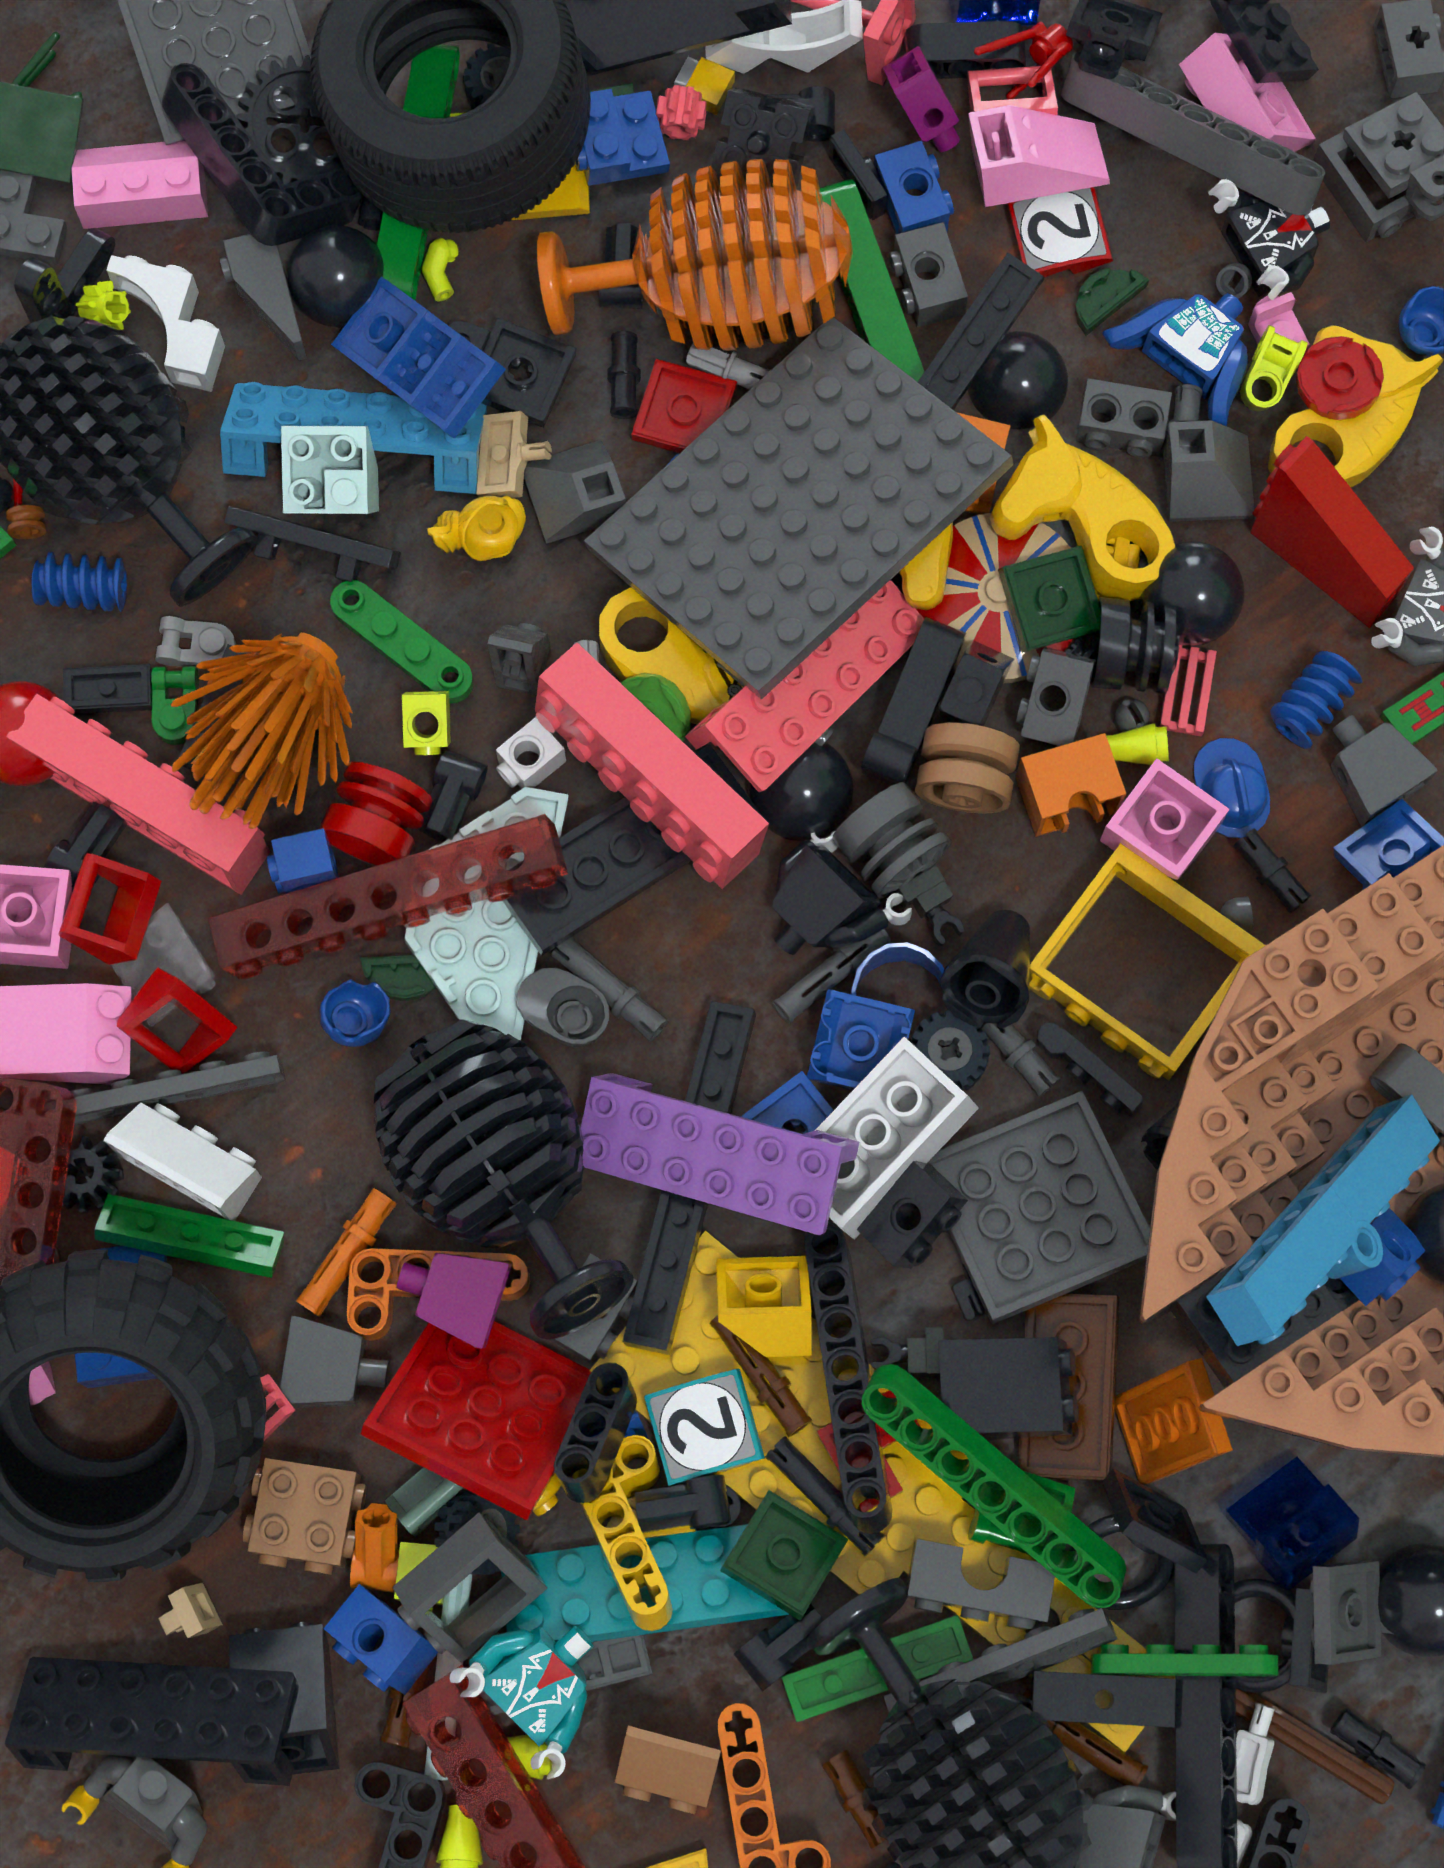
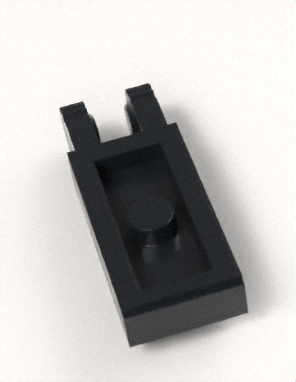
M1049 1021V1023L1044 1022L1043 1026L1040 1025V1030H1037L1039 1033L1037 1034V1042L1041 1050H1045V1054L1051 1059L1064 1058L1069 1063L1065 1067L1067 1072L1085 1086L1090 1081L1103 1093L1099 1096V1099L1114 1113L1120 1115L1122 1111H1125L1130 1117L1133 1116L1143 1102V1096L1064 1028H1059V1024L1056 1025L1055 1022L1050 1023Z

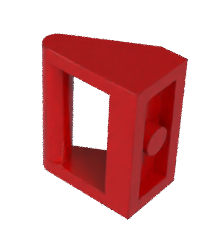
M86 853L58 935L108 965L137 960L162 881L142 870L95 854ZM97 874L118 886L103 936L80 929Z
M158 967L117 1021V1027L170 1070H180L182 1074L225 1044L238 1028L182 980ZM170 1001L199 1024L179 1053L142 1024L144 1020Z

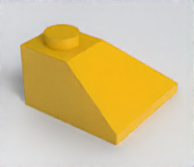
M806 1256L716 1259L718 1322L765 1357L793 1358L796 1356H812L811 1299Z

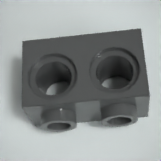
M1088 378L1082 398L1075 442L1085 443L1088 448L1094 450H1107L1109 448L1126 450L1127 453L1135 457L1159 456L1165 439L1172 392ZM1104 413L1111 418V421L1102 423L1095 420L1092 415ZM1146 420L1152 424L1153 428L1143 430L1137 427L1134 422Z

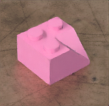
M1156 758L1108 822L1100 841L1113 851L1121 843L1168 877L1178 880L1220 827L1229 808Z
M0 865V964L68 969L72 943L63 939L58 934L72 895L70 870Z

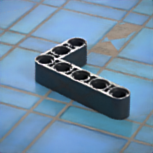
M180 63L173 67L162 98V107L248 231L258 242L268 246H277L304 238L310 232L324 226L347 225L352 222L363 194L353 184L344 168L283 184L206 73L201 68L189 63Z

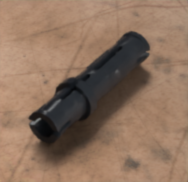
M784 1436L774 1446L775 1449H771L767 1453L765 1458L768 1461L770 1460L828 1518L826 1523L832 1529L837 1527L864 1556L868 1555L876 1547V1544L885 1537V1534L883 1532L870 1534L859 1531L853 1525L844 1502L843 1494Z

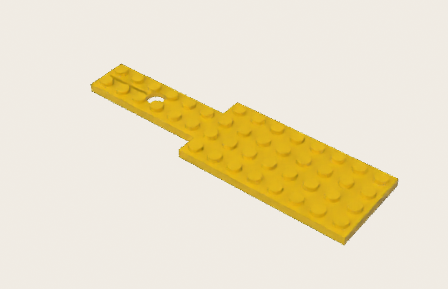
M704 1231L697 1245L670 1355L625 1346L622 1342L625 1327L610 1346L605 1359L599 1358L589 1371L592 1372L596 1367L605 1363H616L626 1370L636 1393L637 1404L635 1411L651 1423L644 1398L645 1395L707 1376L740 1369L764 1456L771 1449L774 1450V1446L786 1436L843 1494L840 1474L817 1435V1431L832 1423L816 1320L811 1317L812 1356H796L793 1358L768 1357L780 1376H787L791 1382L789 1389L806 1414L812 1419V1422L805 1428L788 1437L786 1431L767 1404H760L756 1398L759 1394L736 1362L716 1330L709 1324L718 1315L716 1259L739 1257L707 1231ZM737 1337V1340H738L739 1343L742 1345V1347L744 1348V1350L746 1351V1353L749 1355V1357L751 1358V1360L753 1361V1363H754L755 1366L757 1367V1364L755 1363V1361L753 1360V1358L750 1356V1354L748 1353V1351L746 1350V1348L743 1346V1344L741 1343V1341H740L739 1338ZM869 1364L870 1376L873 1375L876 1369L872 1368ZM846 1369L838 1375L837 1379H852L858 1370ZM764 1376L765 1380L767 1381V1383H768L769 1386L771 1387V1384L769 1383V1381H768V1380L766 1379V1377ZM613 1388L610 1390L616 1394L621 1388ZM879 1388L878 1391L881 1394L887 1392L888 1389ZM776 1393L778 1399L781 1401V1403H782L783 1406L785 1407V1404L782 1402V1400L780 1399V1397H779L778 1394ZM917 1419L921 1428H932L928 1422ZM896 1441L883 1449V1455L900 1483L903 1492L891 1498L892 1519L889 1525L880 1531L885 1534V1537L866 1556L848 1540L830 1572L859 1596L880 1583L893 1578H899L903 1572L909 1577L914 1542L917 1539L963 1547L961 1561L963 1577L972 1587L979 1590H991L999 1585L1004 1575L1007 1558L1016 1557L1031 1561L1036 1560L1028 1554L989 1541L980 1544L969 1540L968 1533L975 1509ZM950 1451L958 1459H968L961 1451ZM766 1458L724 1472L712 1473V1475H724L726 1486L733 1489L741 1499L755 1510H757L770 1490L830 1527L826 1523L828 1518ZM837 1527L833 1529L846 1537ZM1055 1577L1050 1608L1057 1614L1060 1625L1068 1622V1618L1080 1610H1098L1085 1603ZM945 1606L954 1615H958L959 1619L992 1646L998 1644L1009 1646L1025 1639V1630L1007 1626L1008 1617L989 1614L988 1622L976 1621L960 1617L961 1608ZM1111 1621L1117 1640L1107 1644L1129 1645V1654H1146V1649ZM1100 1647L1040 1671L1091 1674V1654H1100ZM1132 1676L1175 1679V1676ZM1104 1690L1098 1691L1095 1695L1097 1706L1104 1709L1109 1705L1110 1697L1108 1693ZM1087 1723L1102 1737L1124 1752L1127 1751L1145 1727Z

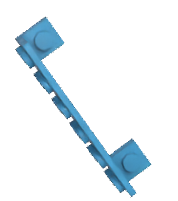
M257 382L237 383L234 386L220 430L223 474L265 477L268 470L267 442L281 443V426H368L374 451L434 456L435 491L476 494L479 446L483 432V415L487 414V405L481 403L454 439L399 396L388 395L383 392L369 394L347 392L342 389H307L297 385L282 387L262 385Z

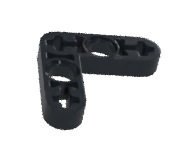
M91 228L83 236L58 276L54 268L34 257L24 262L17 273L14 288L30 323L48 318L51 315L61 319L74 316L78 310L76 303L85 294L83 287L95 284L107 266L111 255H113L115 239L97 228Z

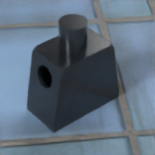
M974 641L964 652L940 705V716L954 723L984 726L1014 658Z

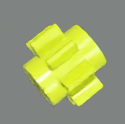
M113 281L98 282L97 285L84 286L83 291L85 294L76 303L79 316L123 330L122 322L131 313L125 297L126 291H113Z

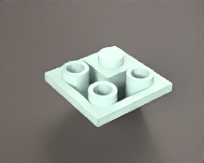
M281 426L283 513L369 514L379 511L378 465L368 426Z

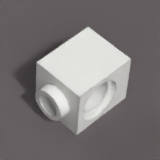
M537 717L496 749L498 763L500 764L496 769L504 781L512 788L517 784L521 789L524 787L535 788L566 762L564 747L540 724ZM526 751H532L539 755V759L529 766L521 765L516 761L518 756Z

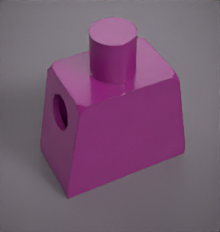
M917 46L884 66L883 69L890 85L922 142L932 139L939 152L948 151L956 146L960 141V137L954 125L959 122V119L920 47Z
M435 1253L430 1270L405 1262L401 1269L396 1289L421 1296L415 1314L417 1317L474 1347L483 1349L486 1348L512 1264L503 1261Z

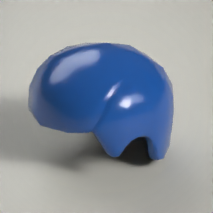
M1430 286L1419 289L1404 304L1399 315L1398 325L1401 339L1405 342L1406 347L1416 354L1433 356L1444 353V288Z
M352 979L347 980L338 987L328 991L319 1008L320 1025L329 1037L340 1045L348 1047L364 1046L378 1039L387 1025L390 1017V999L376 982L363 985L356 983Z

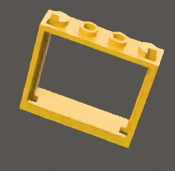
M1120 843L1031 962L1029 988L1045 1000L1049 1001L1053 998L1066 1007L1064 1010L1066 1015L1081 1026L1090 1024L1102 1033L1101 1039L1112 1049L1121 1053L1126 1050L1139 1059L1137 1062L1138 1066L1150 1076L1157 1079L1162 1076L1169 1081L1213 1021L1244 959L1266 945ZM1115 877L1121 879L1238 962L1170 1057L1046 970Z

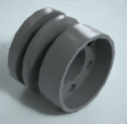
M904 782L892 785L868 800L853 812L833 834V841L849 862L855 863L871 856V859L861 871V877L864 881L876 879L872 884L871 890L877 898L881 899L896 893L899 888L907 885L910 880L933 867L946 853L952 842L944 832L934 834L938 827L935 819L929 818L914 825L912 824L922 812L923 804L907 783Z

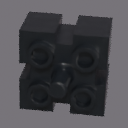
M738 87L728 90L721 124L731 128L728 138L723 137L716 142L711 165L715 170L716 176H722V164L736 161L741 168L745 181L746 173H748L747 161L762 159L766 164L771 187H773V174H775L773 165L774 161H776L775 159L789 160L797 188L804 157L794 154L796 144H803L808 141L816 107L782 99L777 102L776 108L765 105L766 94Z

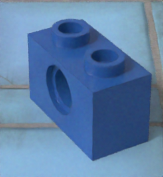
M918 141L874 155V166L878 173L877 180L887 193L886 211L895 234L944 222L946 231H948L949 217L954 214L952 199L947 190L941 191L937 180L940 177L936 158L933 154L927 155L923 142ZM910 189H918L922 191L924 194L920 196H912L908 194L906 191Z
M324 828L271 840L274 855L267 856L271 880L275 882L278 894L286 893L291 905L343 894L335 854Z
M1390 1208L1370 1223L1376 1229L1382 1241L1383 1257L1380 1264L1374 1268L1340 1278L1365 1306L1378 1295L1384 1301H1387L1407 1283L1406 1281L1421 1268L1416 1260L1426 1251L1414 1233Z
M358 1584L324 1627V1630L337 1640L332 1648L352 1665L358 1659L368 1668L363 1675L383 1692L391 1686L405 1695L438 1654L422 1633L418 1630L414 1631L396 1611L361 1584ZM384 1636L383 1643L374 1651L375 1643L380 1637Z

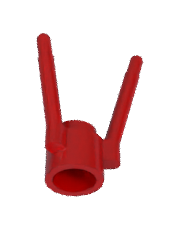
M1040 21L1028 30L976 47L974 54L981 55L1033 38L1029 49L1030 55L1037 63L1035 66L1041 67L1030 78L1028 84H1016L1007 93L1006 99H1014L1027 86L1034 87L1060 59L1070 53L1073 49V41L1071 37L1066 36L1067 30L1062 25L1055 23L1046 27Z

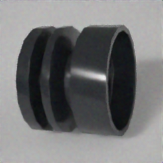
M1099 597L1101 628L1100 632L1093 633L1091 648L1097 649L1098 653L1094 658L1096 663L1091 679V687L1121 690L1127 671H1134L1137 691L1145 692L1149 673H1153V691L1155 693H1167L1171 676L1177 665L1180 635L1178 625L1176 624V606L1164 603L1162 621H1154L1153 601H1145L1139 620L1132 619L1131 605L1128 599Z

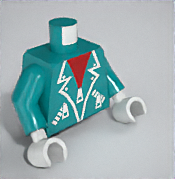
M577 1626L572 1627L557 1642L541 1627H537L532 1631L521 1629L501 1633L490 1637L469 1660V1668H456L451 1672L449 1679L451 1683H459L467 1676L469 1685L460 1694V1697H476L483 1690L539 1747L545 1742L547 1749L535 1753L531 1758L530 1764L533 1770L539 1769L544 1758L548 1757L551 1760L552 1769L547 1775V1779H552L563 1773L565 1758L562 1753L567 1752L580 1726L588 1694L585 1688L587 1685L585 1672L577 1662L593 1648V1644Z

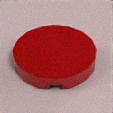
M1344 336L1325 338L1312 345L1300 362L1296 377L1298 394L1309 409L1322 417L1335 420L1351 419L1368 411L1377 401L1384 373L1382 362L1374 350L1363 343L1362 346L1357 342H1353V338Z

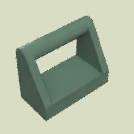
M423 1467L388 1497L385 1502L397 1514L398 1520L408 1532L416 1537L440 1517L437 1514L441 1507H447L446 1503L460 1490L466 1489Z

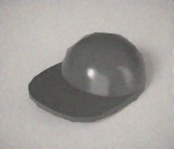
M543 968L530 974L520 985L516 996L517 1008L523 1019L534 1028L554 1038L561 1045L573 1048L591 1045L604 1033L609 1021V1005L604 995L592 984L558 968Z

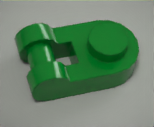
M166 666L152 667L151 720L153 729L160 740L167 744H184L187 736L185 732L193 725L187 724V718L198 710V698L181 706L171 707V703L175 699H168V688H183V695L199 689L198 668L196 666H183L182 671H168Z

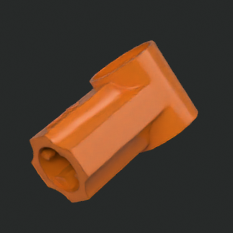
M371 1503L369 1507L357 1511L355 1520V1548L350 1572L351 1589H355L358 1584H361L371 1591L395 1592L393 1586L396 1584L399 1550H397V1514L392 1512L385 1504Z

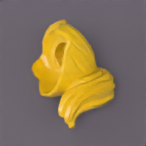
M484 496L472 500L461 512L456 510L443 512L437 518V523L433 527L427 528V531L441 551L444 550L448 554L450 551L454 553L456 549L460 550L463 548L472 559L487 561L506 556L512 551L516 540L524 529L526 514L522 503L518 499L509 496Z

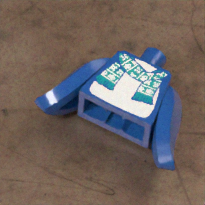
M1228 293L1224 294L1216 304H1213L1200 294L1194 295L1188 301L1183 298L1164 299L1145 308L1122 324L1102 332L1110 347L1129 350L1143 346L1142 352L1182 383L1200 387L1202 389V398L1205 399L1210 393L1208 418L1227 427L1229 410L1243 382L1248 366L1247 347L1240 340L1244 328L1235 320L1243 311V306L1235 296Z

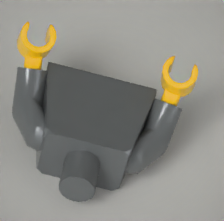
M108 1755L87 1778L84 1785L78 1786L62 1806L63 1813L69 1806L79 1809L82 1817L77 1824L82 1825L99 1805V1798L103 1797L106 1802L171 1851L172 1858L161 1868H190L189 1865L193 1863L207 1832V1823L203 1818V1811L196 1794L152 1758L135 1757L132 1759L128 1756Z

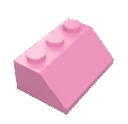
M1215 32L1179 64L1186 76L1185 84L1188 90L1199 98L1203 107L1294 152L1311 145L1316 140L1283 82L1256 83L1228 34Z
M186 141L166 145L165 142L77 150L72 165L74 207L83 229L208 217L205 169Z

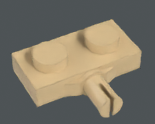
M522 411L483 415L484 423L480 442L476 495L479 497H522L524 470L527 462L551 459V445L548 441L527 443L528 417Z

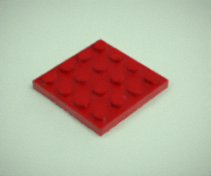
M495 1321L486 1348L483 1349L474 1347L428 1323L363 1423L360 1435L528 1521L555 1474L554 1462L591 1371Z

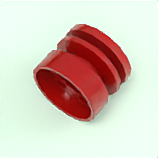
M350 762L343 773L346 781L339 783L336 788L338 795L349 805L339 803L329 805L319 829L324 828L330 844L338 850L378 867L401 870L404 868L415 843L413 837L401 827L411 829L422 827L424 819L420 813L429 811L433 802L432 797L423 788L396 772L364 762Z

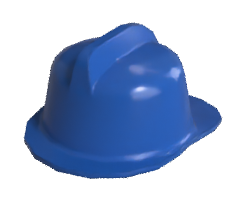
M1219 738L1207 743L1198 752L1194 762L1196 786L1229 808L1225 819L1216 832L1228 838L1247 837L1246 833L1255 828L1258 831L1265 824L1270 813V795L1262 763L1257 753L1249 745L1234 738Z

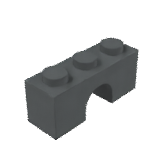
M917 1539L914 1542L907 1582V1596L909 1599L915 1600V1609L942 1613L943 1605L961 1608L960 1617L988 1622L989 1614L1008 1617L1007 1626L1030 1631L1035 1629L1036 1623L1045 1624L1048 1622L1055 1576L1039 1562L1009 1557L1006 1559L1004 1575L999 1585L991 1590H979L972 1587L963 1577L961 1571L963 1547Z

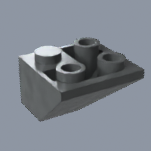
M1212 420L1169 422L1162 445L1169 522L1253 519L1254 497L1248 436Z
M601 440L553 454L549 460L543 459L528 462L524 470V481L546 544L600 527L626 503L613 461Z

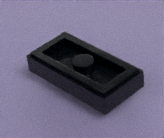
M844 129L831 135L830 160L844 181L848 179L854 180L868 217L875 220L884 215L887 193L877 180L878 173L869 157L865 156L863 158Z
M150 664L63 669V701L75 710L74 714L152 710V667Z

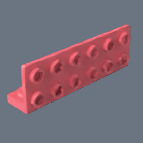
M891 580L888 581L763 699H760L747 686H744L730 700L714 708L685 736L686 739L696 750L709 742L715 747L718 746L758 792L766 790L914 644L924 618L915 608L907 604L903 593Z

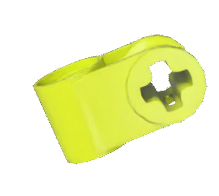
M1267 326L1254 352L1252 364L1241 385V400L1246 407L1254 411H1264L1280 401L1290 378L1294 375L1302 360L1308 342L1301 340L1297 343L1275 333V327ZM1262 379L1270 384L1272 396L1269 401H1259L1254 397L1252 385L1255 380Z

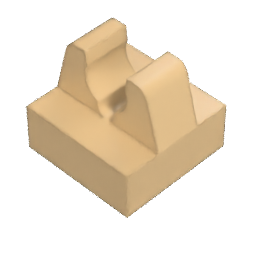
M203 1583L182 1587L168 1595L174 1609L158 1618L166 1635L184 1630L187 1638L209 1633L223 1625Z

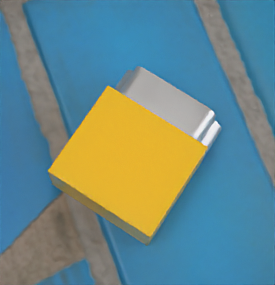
M687 57L675 79L674 85L690 86L695 91L701 92L702 101L707 102L706 111L717 115L727 97L728 90L732 88L735 82V71L703 57L699 61Z

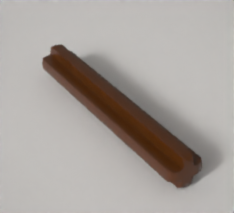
M1236 1689V1715L1251 1723L1255 1702L1275 1708L1268 1735L1374 1802L1384 1804L1389 1799L1395 1785L1391 1778L1369 1766L1361 1759L1259 1695Z

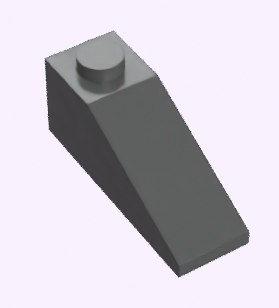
M251 234L223 240L227 256L219 259L226 283L234 281L239 297L299 361L307 359L278 246L264 245L258 242Z
M520 623L517 627L504 625L489 636L487 643L496 687L537 696L539 676L545 671L550 652L549 635L543 633L541 628L532 624Z

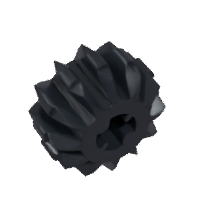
M82 1136L78 1149L70 1140L64 1141L63 1147L67 1154L62 1157L58 1153L53 1152L50 1159L58 1165V1168L45 1171V1177L48 1180L56 1181L48 1189L49 1194L54 1198L62 1196L60 1205L66 1210H69L77 1203L78 1211L81 1214H87L91 1201L102 1210L105 1203L102 1196L105 1193L112 1196H118L119 1190L110 1183L124 1179V1173L119 1169L113 1168L120 1162V1156L116 1152L107 1154L109 1146L103 1140H100L93 1146L88 1136ZM88 1166L94 1173L91 1179L86 1176L85 1178L88 1182L82 1184L76 1178V1174L78 1171L83 1174L82 1168Z

